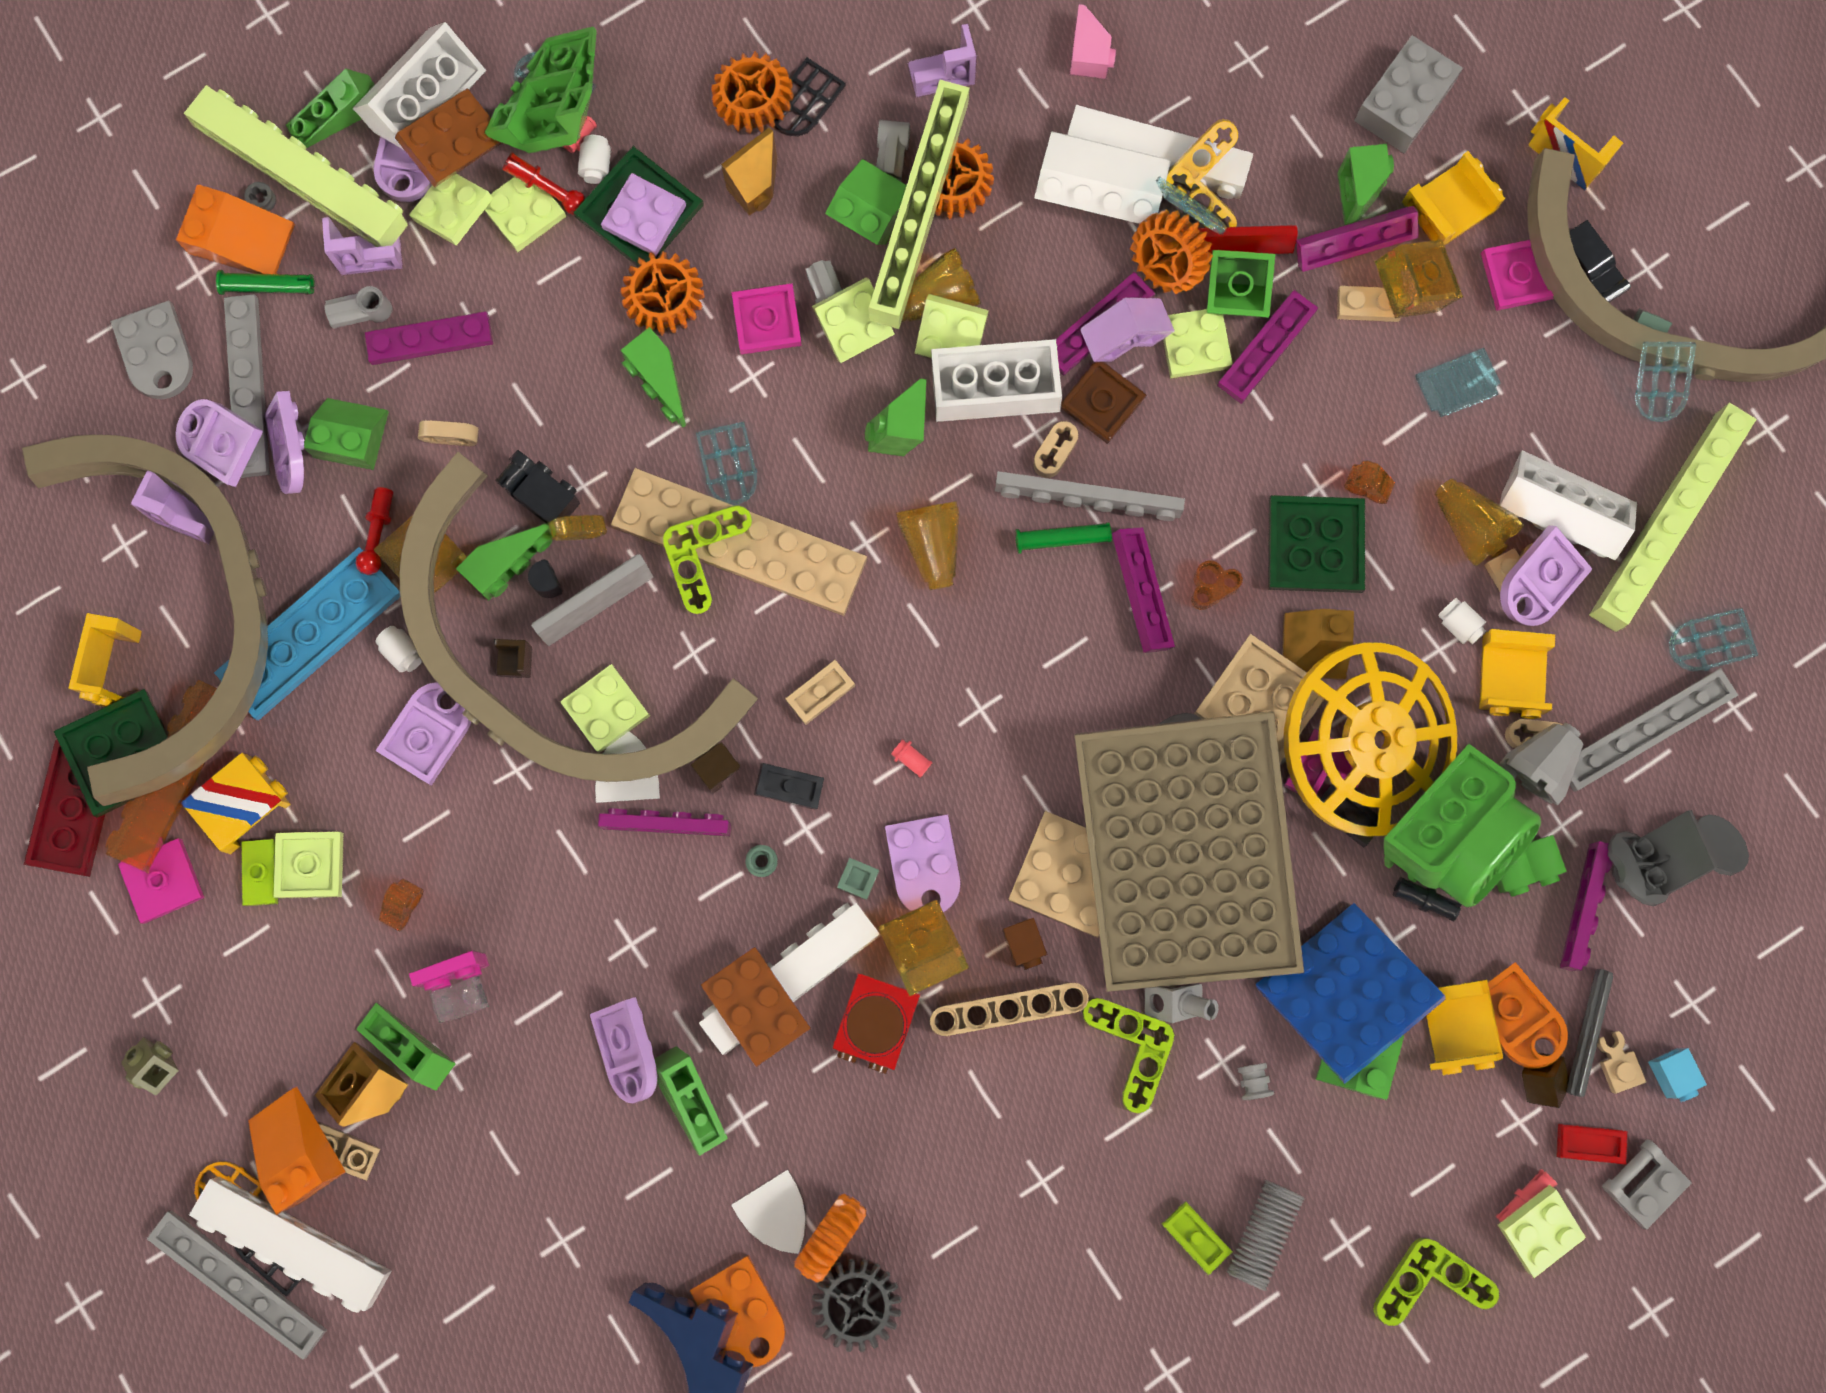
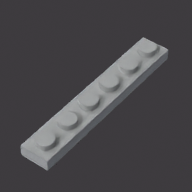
M255 294L225 297L224 308L231 411L263 431L240 478L270 475L267 427L264 417L266 408L259 301Z
M1000 471L997 472L995 492H1001V496L1006 498H1019V495L1032 497L1033 501L1039 503H1049L1050 500L1063 501V505L1068 507H1081V504L1094 506L1095 510L1101 512H1111L1112 509L1125 510V514L1139 517L1143 516L1144 513L1156 515L1157 519L1163 521H1173L1175 518H1180L1184 511L1185 498Z
M1721 668L1581 750L1570 787L1574 792L1582 789L1739 696Z
M167 1211L147 1238L153 1245L302 1360L308 1357L327 1331L326 1328L174 1211Z

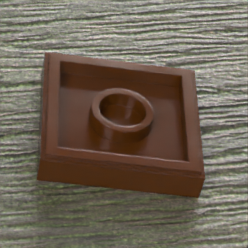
M1094 362L1063 399L1061 409L1105 443L1109 444L1144 401L1147 394L1105 362Z

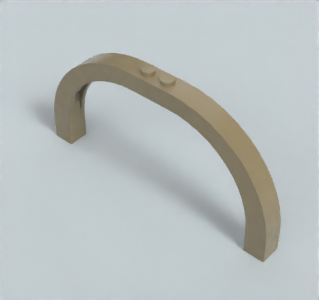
M1544 148L1534 159L1529 187L1527 216L1529 238L1536 265L1548 290H1551L1553 293V298L1582 331L1595 341L1615 353L1634 361L1665 368L1664 371L1667 373L1682 374L1685 372L1694 374L1696 379L1706 381L1713 379L1733 382L1774 380L1811 368L1826 359V324L1810 338L1795 344L1770 349H1743L1665 333L1640 324L1624 315L1611 305L1590 282L1578 261L1572 245L1567 219V202L1575 154Z
M117 435L72 436L23 447L22 451L27 475L37 488L98 475H127L144 478L146 472L151 471L173 490L185 496L207 517L214 531L234 616L233 647L228 667L221 683L205 707L190 723L173 736L142 752L87 767L93 798L103 806L157 791L185 777L210 759L231 738L243 722L257 695L264 674L268 651V625L262 597L267 596V591L262 577H257L255 568L260 567L257 552L255 549H250L246 533L220 489L195 465L168 449L143 440Z
M457 452L424 493L407 529L401 554L400 597L407 629L419 657L442 689L465 709L462 714L475 725L481 722L489 728L490 731L487 735L502 746L506 742L523 756L545 768L567 776L592 781H633L667 773L692 762L722 741L758 700L755 695L734 678L693 724L670 740L637 752L600 754L573 749L544 736L467 673L454 656L442 633L434 600V574L439 548L447 529L465 502L488 475L460 452Z

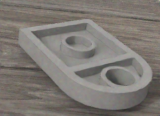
M170 301L110 321L129 379L141 393L153 399H168L178 395L188 386L193 374V362L174 305ZM164 375H171V384L167 388L160 389L158 387L159 379Z

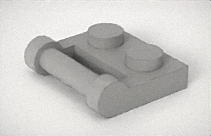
M1646 1139L1641 1144L1640 1148L1642 1150L1612 1180L1608 1179L1602 1185V1188L1642 1229L1646 1230L1692 1184L1662 1153L1661 1149L1649 1139ZM1652 1160L1656 1166L1626 1195L1622 1189Z

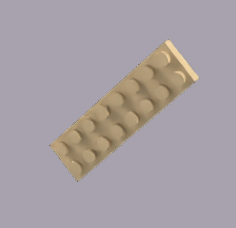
M635 468L611 525L615 529L664 547L663 536L669 527L733 505ZM738 510L733 511V517L726 521L723 520V514L716 516L721 524L722 534L729 533L726 526L735 524L737 529L742 528V522L747 520L746 515H740ZM750 512L752 518L751 526L746 532L696 548L701 562L845 616L867 561V556L752 512ZM709 520L701 522L698 527L700 536L706 539L712 538L717 531L715 523ZM693 524L686 526L689 533L680 535L677 530L673 531L672 538L668 539L669 544H675L677 548L683 547L682 541L689 538L692 539V544L698 543L699 541L694 536Z

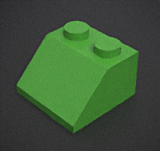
M1387 144L1349 148L1337 173L1345 225L1358 222L1376 201L1383 187L1386 186L1390 174H1393L1394 160L1392 155H1388Z
M862 159L841 183L825 214L876 245H886L891 237L907 185Z
M1212 250L1211 254L1213 257L1210 264L1207 313L1269 317L1276 254Z
M919 379L867 423L865 440L869 441L868 452L905 456L924 441L927 379Z
M327 398L310 419L304 449L316 459L374 470L389 411Z
M1401 1036L1345 1084L1322 1059L1316 1080L1376 1099L1387 1100L1404 1036Z

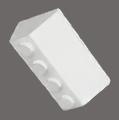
M444 22L430 27L352 109L374 133L403 149L395 139L397 132L465 89H470L484 74L486 69L447 23Z
M1052 131L1043 160L1035 198L1140 224L1151 214L1158 213L1171 160Z
M1056 339L931 349L936 422L1060 412L1062 391Z
M1523 450L1521 451L1502 492L1499 507L1508 515L1516 518L1522 517L1532 522L1534 526L1541 530H1545L1548 525L1557 526L1571 544H1581L1599 557H1609L1616 561L1635 531L1637 502Z

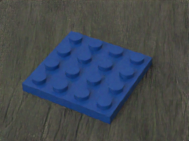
M1355 903L1301 946L1304 973L1266 976L1256 983V988L1344 1084L1445 1000V995Z

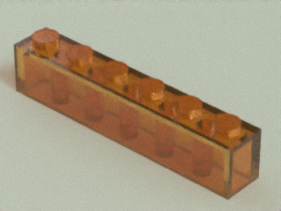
M200 680L197 681L194 687L191 685L188 687L182 699V703L185 705L180 715L175 714L168 724L167 731L170 734L167 739L194 719L212 698L217 689L216 687ZM205 763L185 777L164 788L136 797L134 802L129 800L122 811L121 818L124 820L119 830H113L106 841L105 847L108 848L106 855L148 874L183 807L181 802L190 794Z

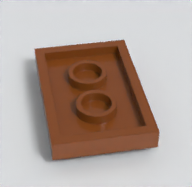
M468 88L400 130L395 136V139L434 188L502 144V142L489 138L485 134L491 117Z
M756 947L701 984V987L756 1067L811 1029Z

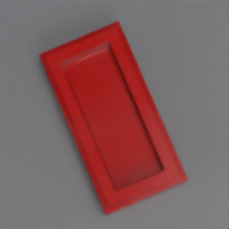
M1558 1124L1557 1157L1626 1164L1627 1131Z

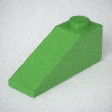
M375 1003L356 1029L413 1081L435 1091L456 1064L438 1047L378 1003Z
M677 1046L656 1057L654 1060L657 1068V1083L697 1154L700 1156L727 1140L725 1131L691 1057Z

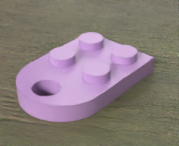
M380 136L374 162V176L381 190L391 199L400 202H411L422 198L432 186L430 181L405 150ZM408 179L410 181V185L406 190H395V184L399 180Z
M289 391L276 392L264 414L279 486L284 494L300 493L304 480L301 451L304 449V438L302 432L297 431L298 408L296 402L291 401Z
M201 399L191 403L182 412L177 423L176 441L179 450L186 458L225 484L236 487L263 431L225 406L207 399ZM197 418V426L192 431V423Z
M1548 525L1504 578L1500 591L1501 605L1507 617L1515 623L1537 626L1547 622L1592 570L1591 566L1557 526ZM1523 597L1526 605L1523 612L1519 614L1517 603Z
M437 682L419 688L412 695L376 749L378 753L431 786L467 733L471 721L462 714L465 709L457 702L451 709L445 710L441 708L440 699L446 692Z
M948 814L885 826L896 890L902 904L909 911L920 916H936L947 911L955 903L960 891V876ZM927 891H935L940 896V904L934 909H928L922 904L921 898Z
M636 997L590 1014L606 1072L615 1093L627 1103H636L651 1097L657 1084V1068L652 1053V1045L647 1037L643 1015L638 1007Z

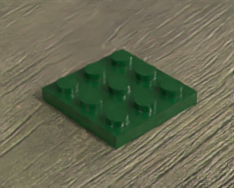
M632 146L573 213L575 218L639 268L638 259L642 258L645 262L650 261V253L611 234L601 226L602 221L631 173L685 200L686 203L685 209L655 257L656 259L699 212L704 203L697 195L636 147Z
M1271 495L1269 497L1268 590L1363 593L1365 591V498Z
M145 689L54 731L87 804L96 818L139 797L107 806L101 805L93 798L87 767L142 752L169 738L151 697Z

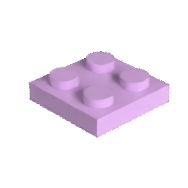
M631 173L602 221L601 226L611 234L648 253H653L656 257L685 209L686 203L685 200Z

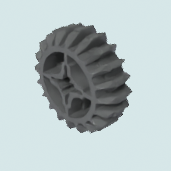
M853 1258L849 1259V1270L846 1271L840 1262L836 1263L835 1267L838 1275L835 1276L829 1271L825 1277L830 1283L827 1284L820 1281L816 1284L820 1290L824 1291V1294L816 1293L812 1296L813 1301L822 1303V1306L812 1308L813 1315L823 1314V1318L816 1321V1327L821 1328L827 1324L829 1328L823 1333V1338L828 1339L833 1333L837 1335L833 1346L836 1348L839 1347L842 1339L847 1340V1352L852 1351L853 1342H858L859 1351L865 1352L866 1340L870 1341L874 1349L877 1348L878 1340L875 1336L879 1335L883 1340L887 1341L889 1334L884 1327L886 1326L893 1330L897 1328V1323L890 1319V1316H901V1310L892 1307V1304H898L902 1301L901 1296L890 1295L891 1292L898 1288V1284L894 1282L886 1286L885 1282L890 1278L891 1274L889 1271H886L881 1277L877 1276L876 1274L880 1268L878 1263L873 1265L872 1271L866 1270L867 1259H862L860 1269H855ZM864 1278L859 1289L854 1292L836 1288L839 1283L846 1279ZM873 1284L879 1288L885 1302L884 1313L876 1310V1307L871 1305L868 1300ZM865 1290L862 1306L866 1310L863 1312L858 1310V1313H854L852 1318L848 1320L852 1306L848 1302L849 1299L853 1298L855 1301V1298L860 1297L862 1291ZM830 1297L836 1299L837 1303L841 1304L845 1309V1317L840 1326L831 1315L829 1308ZM861 1318L877 1322L874 1327L867 1331H849L854 1322Z

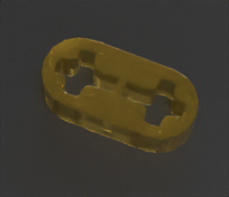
M602 515L565 516L549 522L552 539L555 541L594 539L607 533L604 516Z

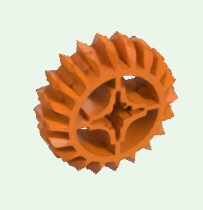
M755 51L750 58H747L746 54L742 52L741 59L738 61L731 57L730 66L721 64L722 74H715L714 80L716 84L711 85L712 103L716 107L717 115L723 118L728 127L734 125L735 130L738 132L745 127L746 132L751 134L753 128L757 127L762 133L764 130L763 126L767 124L774 129V119L783 121V111H790L789 101L793 100V84L787 69L781 67L777 58L771 61L767 53L759 58L758 53ZM773 83L775 91L772 97L768 98L767 92L769 91V86ZM734 87L738 89V92L735 94L736 99L731 103L729 101L730 95Z
M968 138L963 144L959 143V139H957L942 188L947 195L940 194L935 211L937 217L943 211H946L949 220L953 217V212H958V215L963 218L965 216V209L974 214L976 212L975 204L983 207L985 197L991 195L992 189L990 186L994 184V176L991 175L993 165L987 163L989 159L987 153L980 154L981 147L979 144L970 148V140ZM959 160L967 163L974 171H971V168L962 166ZM955 168L956 178L953 187H951L950 175H952V169ZM973 187L968 192L957 196L959 191Z
M1167 209L1160 213H1153L1138 225L1137 231L1132 236L1134 242L1130 250L1135 254L1131 261L1139 264L1136 272L1142 271L1145 274L1144 281L1151 280L1153 282V289L1162 286L1164 293L1172 290L1175 294L1183 290H1191L1204 279L1205 274L1211 267L1209 262L1213 255L1208 250L1212 243L1204 241L1207 232H1200L1197 229L1199 222L1193 224L1189 222V214L1181 218L1178 210L1169 213Z
M662 251L660 258L656 259L655 255L650 252V261L645 262L644 259L639 258L638 263L640 267L630 266L629 272L632 276H624L623 282L626 286L621 288V295L625 297L622 300V305L628 309L627 315L629 319L636 318L635 324L639 328L645 324L646 329L650 327L654 330L657 327L659 334L663 336L665 328L669 327L670 331L675 334L677 330L676 325L680 324L681 327L686 329L688 326L686 318L696 320L697 316L694 310L702 309L703 306L699 300L705 297L704 291L700 289L703 286V281L701 278H697L698 270L695 267L690 268L689 260L684 259L680 262L679 255L676 253L668 259L667 253ZM662 274L674 275L680 278L681 281L666 279ZM653 277L652 283L649 286L642 288L644 283ZM660 283L662 284L663 290H665L667 293V295H665L666 303L663 302L662 296H660L659 292L661 291L659 287ZM686 294L682 303L673 309L675 301L683 298V295ZM643 306L659 307L663 310V313L649 311Z
M845 1193L839 1195L795 1259L794 1267L801 1272L800 1274L816 1283L822 1281L866 1217V1208L860 1205L858 1200L849 1197Z

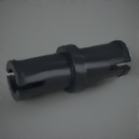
M1403 877L1398 879L1394 887V897H1399L1417 905L1419 910L1423 912L1429 910L1451 921H1455L1461 911L1459 907L1462 904L1458 901L1436 893V889L1424 888L1405 880Z

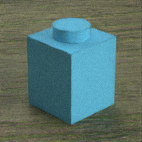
M1676 1048L1648 1061L1666 1098H1679L1680 1102L1686 1101L1699 1094L1697 1089L1707 1085L1689 1048Z

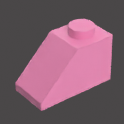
M1080 4L1076 20L1070 75L1106 79L1108 67L1114 68L1116 49H1110L1112 36L1085 5Z

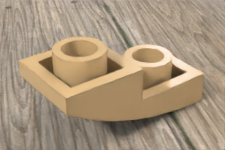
M320 1123L319 1126L344 1167L345 1173L367 1181L380 1148Z

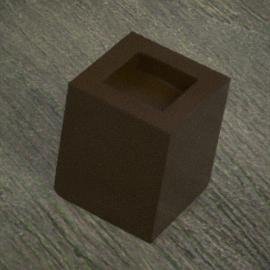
M494 639V646L498 649L497 676L531 678L532 646L526 640Z
M723 742L691 764L712 794L723 787L721 784L723 781L740 769V765Z
M1539 1053V1054L1542 1055V1056H1549V1055H1551V1054ZM1560 1056L1554 1063L1543 1068L1524 1067L1521 1074L1527 1102L1560 1108L1567 1093L1569 1081L1564 1056Z

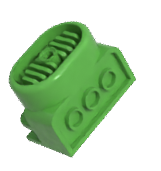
M1468 744L1384 838V865L1390 869L1396 864L1408 873V879L1413 883L1419 881L1428 888H1440L1464 907H1473L1490 893L1523 855L1540 828L1541 818L1514 797L1516 787L1514 777L1500 765Z

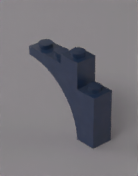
M645 1282L632 1292L629 1304L649 1316L663 1330L675 1347L686 1374L689 1393H743L754 1364L746 1361L745 1357L736 1351L724 1350L736 1320L737 1312L729 1309L727 1303L717 1299H707L701 1305L695 1307V1303L690 1299L675 1297L667 1293L663 1286L656 1283Z

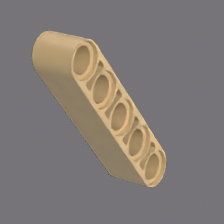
M1068 983L942 1006L932 1013L930 1026L940 1036H951L1076 1013L1086 1007L1088 993L1082 985ZM1068 989H1075L1081 994V1003L1077 1007H1070L1065 1003L1064 995ZM1036 995H1044L1048 998L1050 1006L1045 1013H1038L1033 1009L1032 1000ZM1010 1000L1017 1005L1018 1012L1013 1019H1006L1000 1014V1005L1003 1001ZM973 1006L983 1008L986 1013V1019L980 1025L971 1024L967 1018L968 1010ZM941 1012H948L953 1016L954 1025L948 1031H941L936 1027L935 1018Z

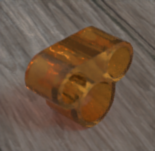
M1362 461L1361 465H1352L1344 487L1351 493L1367 497L1373 502L1387 504L1395 482L1380 465L1371 461Z
M1207 560L1202 562L1194 574V583L1197 588L1191 596L1192 605L1196 609L1205 610L1233 595L1243 583L1242 574L1236 569L1224 571L1222 566L1215 561ZM1203 570L1213 571L1216 575V582L1213 584L1204 583L1200 578V572ZM1227 578L1232 579L1235 582V586L1228 587L1224 580ZM1205 594L1208 597V602L1199 601L1197 595Z
M401 879L398 883L393 882L384 895L379 921L399 932L402 931L407 925L411 913L419 904L424 890L405 879Z

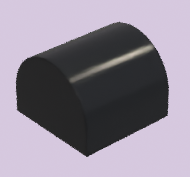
M543 559L532 565L528 572V581L532 588L544 598H554L561 595L563 590L548 560Z

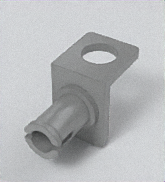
M1195 983L1176 989L1164 987L1145 988V1015L1152 1018L1175 1023L1193 1017L1213 1020L1217 1016L1218 1003L1214 999L1202 997V984ZM1155 994L1160 995L1163 1000L1164 1007L1161 1012L1154 1007L1153 997Z

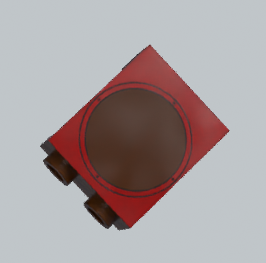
M858 973L832 1049L839 1051L837 1057L852 1063H856L857 1057L870 1062L868 1065L869 1069L887 1074L888 1068L895 1070L920 994Z

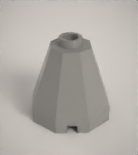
M1554 723L1508 752L1500 762V765L1514 779L1518 775V778L1522 781L1521 785L1526 790L1547 803L1559 805L1567 794L1583 747V743L1579 738L1581 733L1568 723L1563 725Z

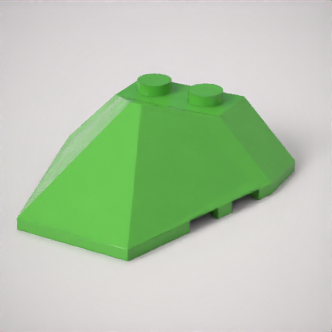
M592 26L547 38L526 66L530 72L520 84L516 81L510 88L514 94L506 105L500 103L495 109L485 134L489 138L528 153L546 151L551 148L576 143L580 138L581 130L586 121L592 93L596 29Z

